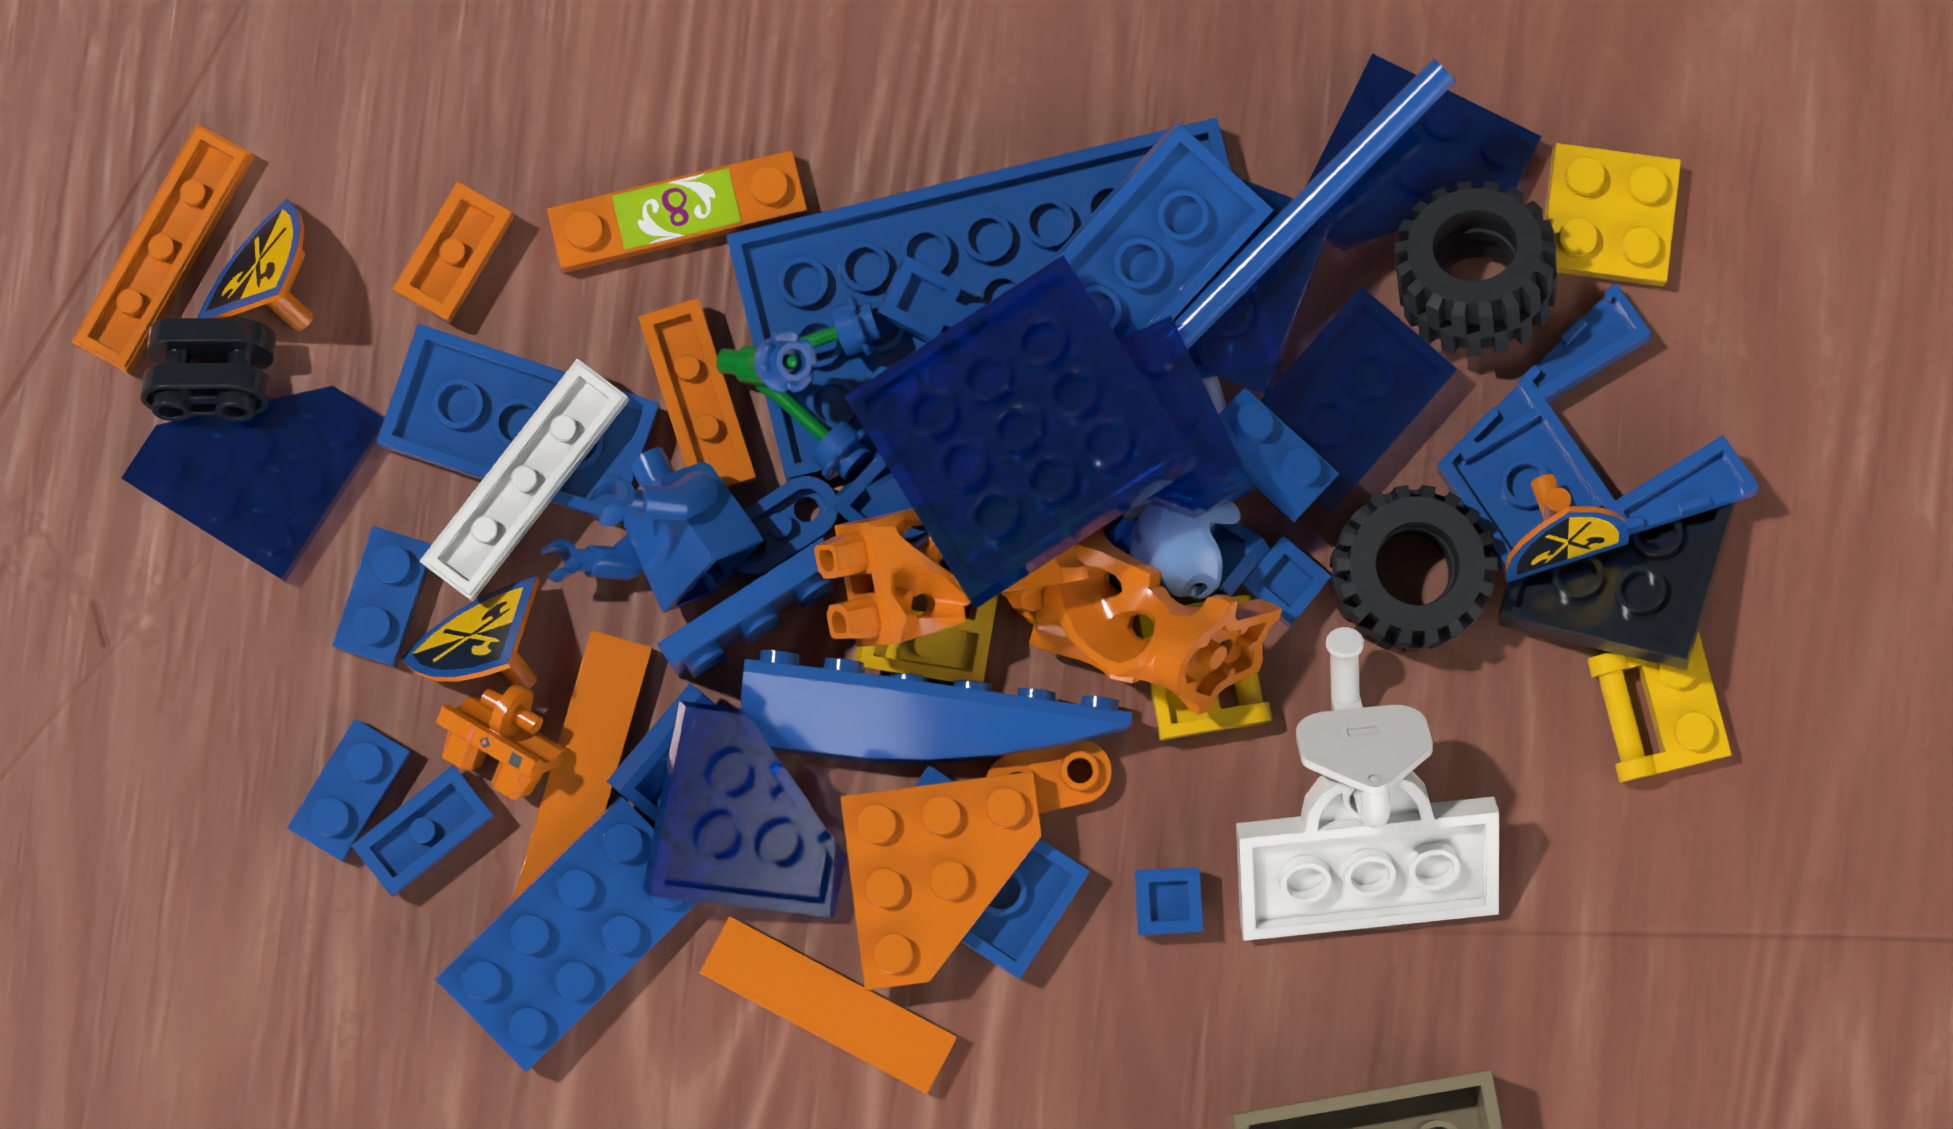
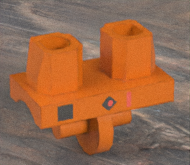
M514 684L504 694L492 688H487L481 698L476 695L469 696L456 708L449 704L443 705L435 722L448 730L442 758L459 769L471 771L482 767L486 754H489L500 761L491 782L493 789L512 800H518L530 795L544 772L562 765L568 749L538 732L542 726L543 718L530 711L533 703V692L522 684Z

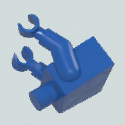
M656 447L640 454L629 464L639 483L637 490H634L632 484L624 477L609 474L600 479L589 499L590 502L606 494H611L618 498L619 501L609 504L604 509L598 523L604 526H612L618 524L624 518V527L627 532L624 538L614 546L588 545L585 549H577L571 542L565 539H556L543 547L541 554L554 552L562 557L565 567L557 568L548 574L553 582H561L577 571L584 572L587 577L630 580L645 572L656 600L663 613L713 595L763 542V538L710 464L700 462L675 471L663 448Z

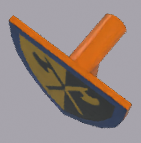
M288 198L263 220L238 248L219 274L197 318H227L266 305L296 332L304 330L311 323L313 313L289 292L305 258V252L302 250L305 229L302 214Z
M1554 474L1539 476L1530 484L1544 521L1525 535L1508 554L1504 566V577L1506 583L1627 545L1629 543V531L1625 519L1613 510L1594 506H1571L1569 492L1559 487Z
M535 576L488 593L457 610L427 632L400 659L418 676L434 681L460 682L500 671L511 686L522 684L531 689L537 681V676L517 650L540 582L539 578Z

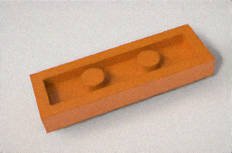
M699 298L638 316L685 467L700 462L710 464L728 489L757 481L724 376L717 369V354Z

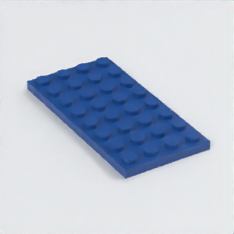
M1217 117L1183 125L1187 131L1230 169ZM1169 129L726 235L753 346L759 347L764 340L770 338L775 331L781 329L794 330L799 334L800 338L833 327L834 322L831 308L847 303V296L853 295L859 305L870 302L876 314L899 263L905 256H909L962 283L963 286L956 299L957 302L963 305L984 303L992 307L999 316ZM1249 239L1238 248L1195 297L1250 243ZM1259 279L1145 393L1277 364L1280 358ZM876 316L882 338L871 341L873 352L870 356H866L864 351L846 356L839 340L816 347L814 349L817 361L811 368L813 373L811 382L799 392H792L789 389L786 393L829 431L842 421H847L857 431L862 428L866 429L868 438L864 442V446L870 450L868 460L966 353L955 346L948 331L942 329L937 341L931 344ZM970 317L966 323V331L971 338L978 340L992 323L989 324L977 317ZM765 395L786 483L796 477L822 474L823 469L812 460V454L820 441L774 400Z

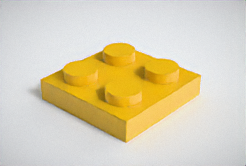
M1556 143L1552 148L1544 220H1550L1554 230L1557 273L1663 287L1667 283L1681 160Z

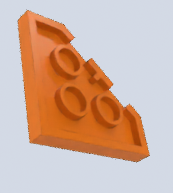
M1033 771L840 796L865 991L930 982L1042 835Z

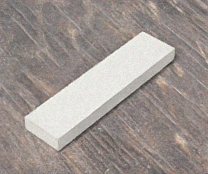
M576 359L420 559V562L473 602L628 403V396L579 359Z

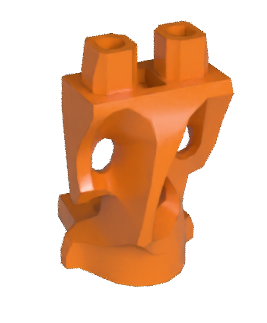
M1019 484L1003 487L992 496L990 504L964 522L951 527H947V516L952 513L950 502L918 506L835 525L836 536L816 545L814 548L818 572L824 579L844 576L848 596L847 601L829 605L826 615L831 637L834 639H856L857 647L900 644L966 622L964 606L971 604L984 595L997 593L1007 597L1013 609L1026 612L1043 609L1042 589L1044 586L1089 578L1087 565L1076 557L1071 543L1073 521L1070 508L1035 505L1028 499ZM924 525L927 528V534L914 538L909 542L905 540V533L912 526ZM949 554L956 559L963 572L960 580L940 566V561L945 555ZM922 594L928 601L927 608L922 615H916L911 609L913 597Z
M1097 524L1071 531V543L1076 557L1087 565L1089 578L1044 586L1042 589L1043 609L1027 612L1014 609L1016 613L1033 625L1029 644L1034 648L1089 663L1103 671L1109 679L1131 684L1143 680L1167 688L1179 695L1188 709L1198 715L1206 713L1217 695L1226 687L1260 671L1263 661V642L1270 628L1280 619L1282 612L1281 607L1265 600L1255 599L1237 604L1238 601L1229 595L1208 597L1202 607L1182 605L1171 598L1166 588L1160 586L1162 576L1160 570L1113 546L1105 536L1103 526ZM1109 573L1114 574L1121 582V593L1110 586ZM1138 614L1147 615L1152 619L1154 630L1148 639L1136 636L1132 628L1134 617Z

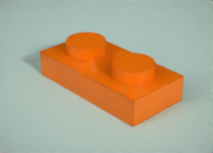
M457 181L392 288L395 294L450 325L513 221V213Z

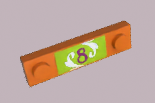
M792 150L546 208L562 273L808 215Z

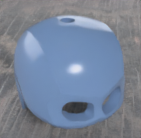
M1180 490L1165 493L1152 500L1137 518L1131 534L1130 556L1160 570L1162 575L1160 586L1166 588L1169 595L1177 597L1190 596L1198 600L1212 594L1219 586L1223 567L1219 547L1212 537L1210 529L1214 523H1237L1241 517L1239 509L1228 498L1209 492ZM1197 583H1204L1202 586H1197V587H1196V586L1194 585V584H1197Z

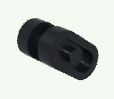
M169 318L156 321L149 328L146 350L147 357L156 365L148 367L143 373L141 402L151 409L156 417L167 421H183L190 416H219L223 419L237 422L250 420L254 415L264 412L268 407L271 379L262 370L271 366L274 361L275 332L261 322L243 318Z

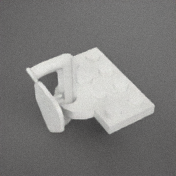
M1340 627L1334 629L1326 638V648L1330 653L1332 711L1311 714L1302 719L1296 728V741L1302 764L1308 769L1322 774V776L1316 780L1305 795L1301 816L1236 823L1240 926L1243 940L1498 915L1499 810L1495 797L1430 803L1424 782L1413 772L1433 752V740L1425 716L1420 711L1404 705L1363 707L1359 689V654L1364 648V639L1353 628Z

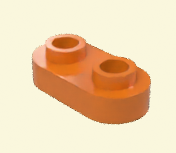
M1083 740L1064 746L1003 756L990 767L986 777L1033 771L1038 812L1040 815L1088 804L1097 800L1110 783L1112 769L1105 751L1097 744ZM1074 760H1084L1090 765L1092 775L1088 781L1076 783L1069 778L1067 768Z

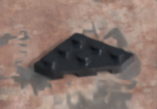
M1736 502L1629 535V543L1627 545L1508 582L1498 614L1499 625L1687 671Z

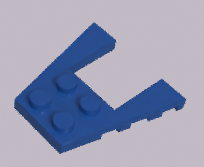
M1617 283L1610 286L1604 293V297L1584 318L1580 317L1563 334L1561 341L1537 366L1534 364L1519 379L1517 386L1496 408L1492 407L1437 463V472L1451 493L1462 498L1459 505L1467 512L1474 508L1482 518L1478 525L1483 533L1488 530L1490 531L1494 541L1490 551L1497 557V561L1503 570L1508 554L1515 545L1544 521L1530 484L1535 478L1542 475H1555L1559 487L1569 492L1571 506L1604 508L1613 510L1624 517L1629 535L1750 498L1758 492L1759 485L1724 435L1615 501L1548 404L1549 402L1650 341L1651 331Z

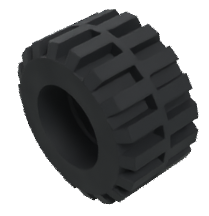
M1471 181L1457 183L1458 190L1448 193L1442 187L1432 192V203L1427 204L1420 200L1411 209L1412 220H1403L1398 230L1399 242H1395L1394 255L1400 306L1404 307V316L1411 327L1418 325L1419 336L1429 344L1436 339H1440L1441 350L1455 354L1458 347L1467 348L1469 357H1482V349L1493 347L1495 354L1509 351V341L1515 339L1522 345L1532 338V325L1542 328L1549 319V307L1555 306L1558 283L1554 230L1550 220H1543V209L1534 200L1524 204V193L1513 187L1506 193L1499 191V183L1485 181L1483 188H1471ZM1472 257L1496 259L1507 266L1499 274L1479 281L1462 280L1446 272L1455 263Z
M1404 485L1394 487L1390 493L1384 495L1381 492L1370 498L1363 507L1358 508L1336 539L1337 543L1334 551L1331 553L1329 563L1333 576L1329 580L1331 593L1338 596L1340 604L1337 606V609L1343 619L1349 617L1356 625L1354 629L1363 638L1369 635L1376 639V646L1387 650L1393 646L1402 648V652H1417L1421 648L1429 647L1431 650L1458 636L1471 625L1483 612L1482 608L1486 601L1491 598L1495 584L1491 583L1492 575L1497 572V557H1491L1490 547L1494 544L1489 530L1484 533L1478 525L1482 518L1474 508L1467 512L1458 505L1462 498L1451 492L1446 496L1435 493L1436 487L1422 485L1418 490H1409V486ZM1415 534L1424 537L1435 544L1443 554L1448 568V582L1443 593L1434 601L1426 605L1406 604L1392 597L1382 586L1376 571V557L1381 546L1395 535Z

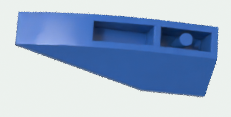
M761 650L760 661L745 659L738 743L743 748L772 749V751L866 763L939 764L1000 759L1006 755L1064 746L1083 740L1090 741L1127 731L1131 726L1133 712L1119 710L1120 700L1113 698L1082 696L1080 705L1055 701L1056 692L1048 690L1018 688L1017 695L992 692L991 684L977 681L955 680L954 686L929 683V678L918 674L891 672L890 677L866 674L863 662L840 658H826L824 668L801 666L802 662L799 661L800 655Z

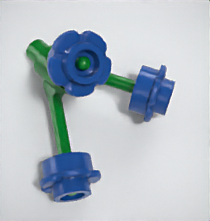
M853 295L847 296V303L831 308L834 322L833 327L800 338L799 334L794 330L781 329L775 331L759 347L745 345L740 350L723 348L717 357L719 373L734 375L740 383L756 385L758 391L774 400L820 441L812 454V460L823 469L822 475L826 479H832L839 474L844 480H847L861 468L870 455V450L864 446V442L868 438V432L864 428L857 431L847 421L840 422L829 431L786 391L790 389L792 392H799L809 385L813 378L811 368L817 361L814 349L816 347L839 340L846 356L862 351L865 352L866 356L872 354L871 341L882 338L880 327L871 303L867 302L859 305Z

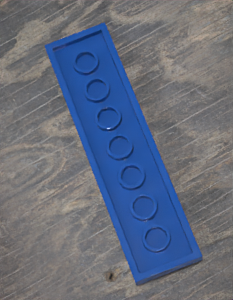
M1176 121L830 501L832 507L849 522L881 515L867 492V486L975 423H978L1011 480L1010 483L1003 487L1019 485L1009 467L1029 453L1041 465L1270 215L1273 209ZM1000 489L948 518L947 527L960 524L980 512L990 504L992 496ZM928 531L922 533V534L919 535V536H922V535L927 534ZM949 554L945 555L940 561V566L946 569L955 558Z

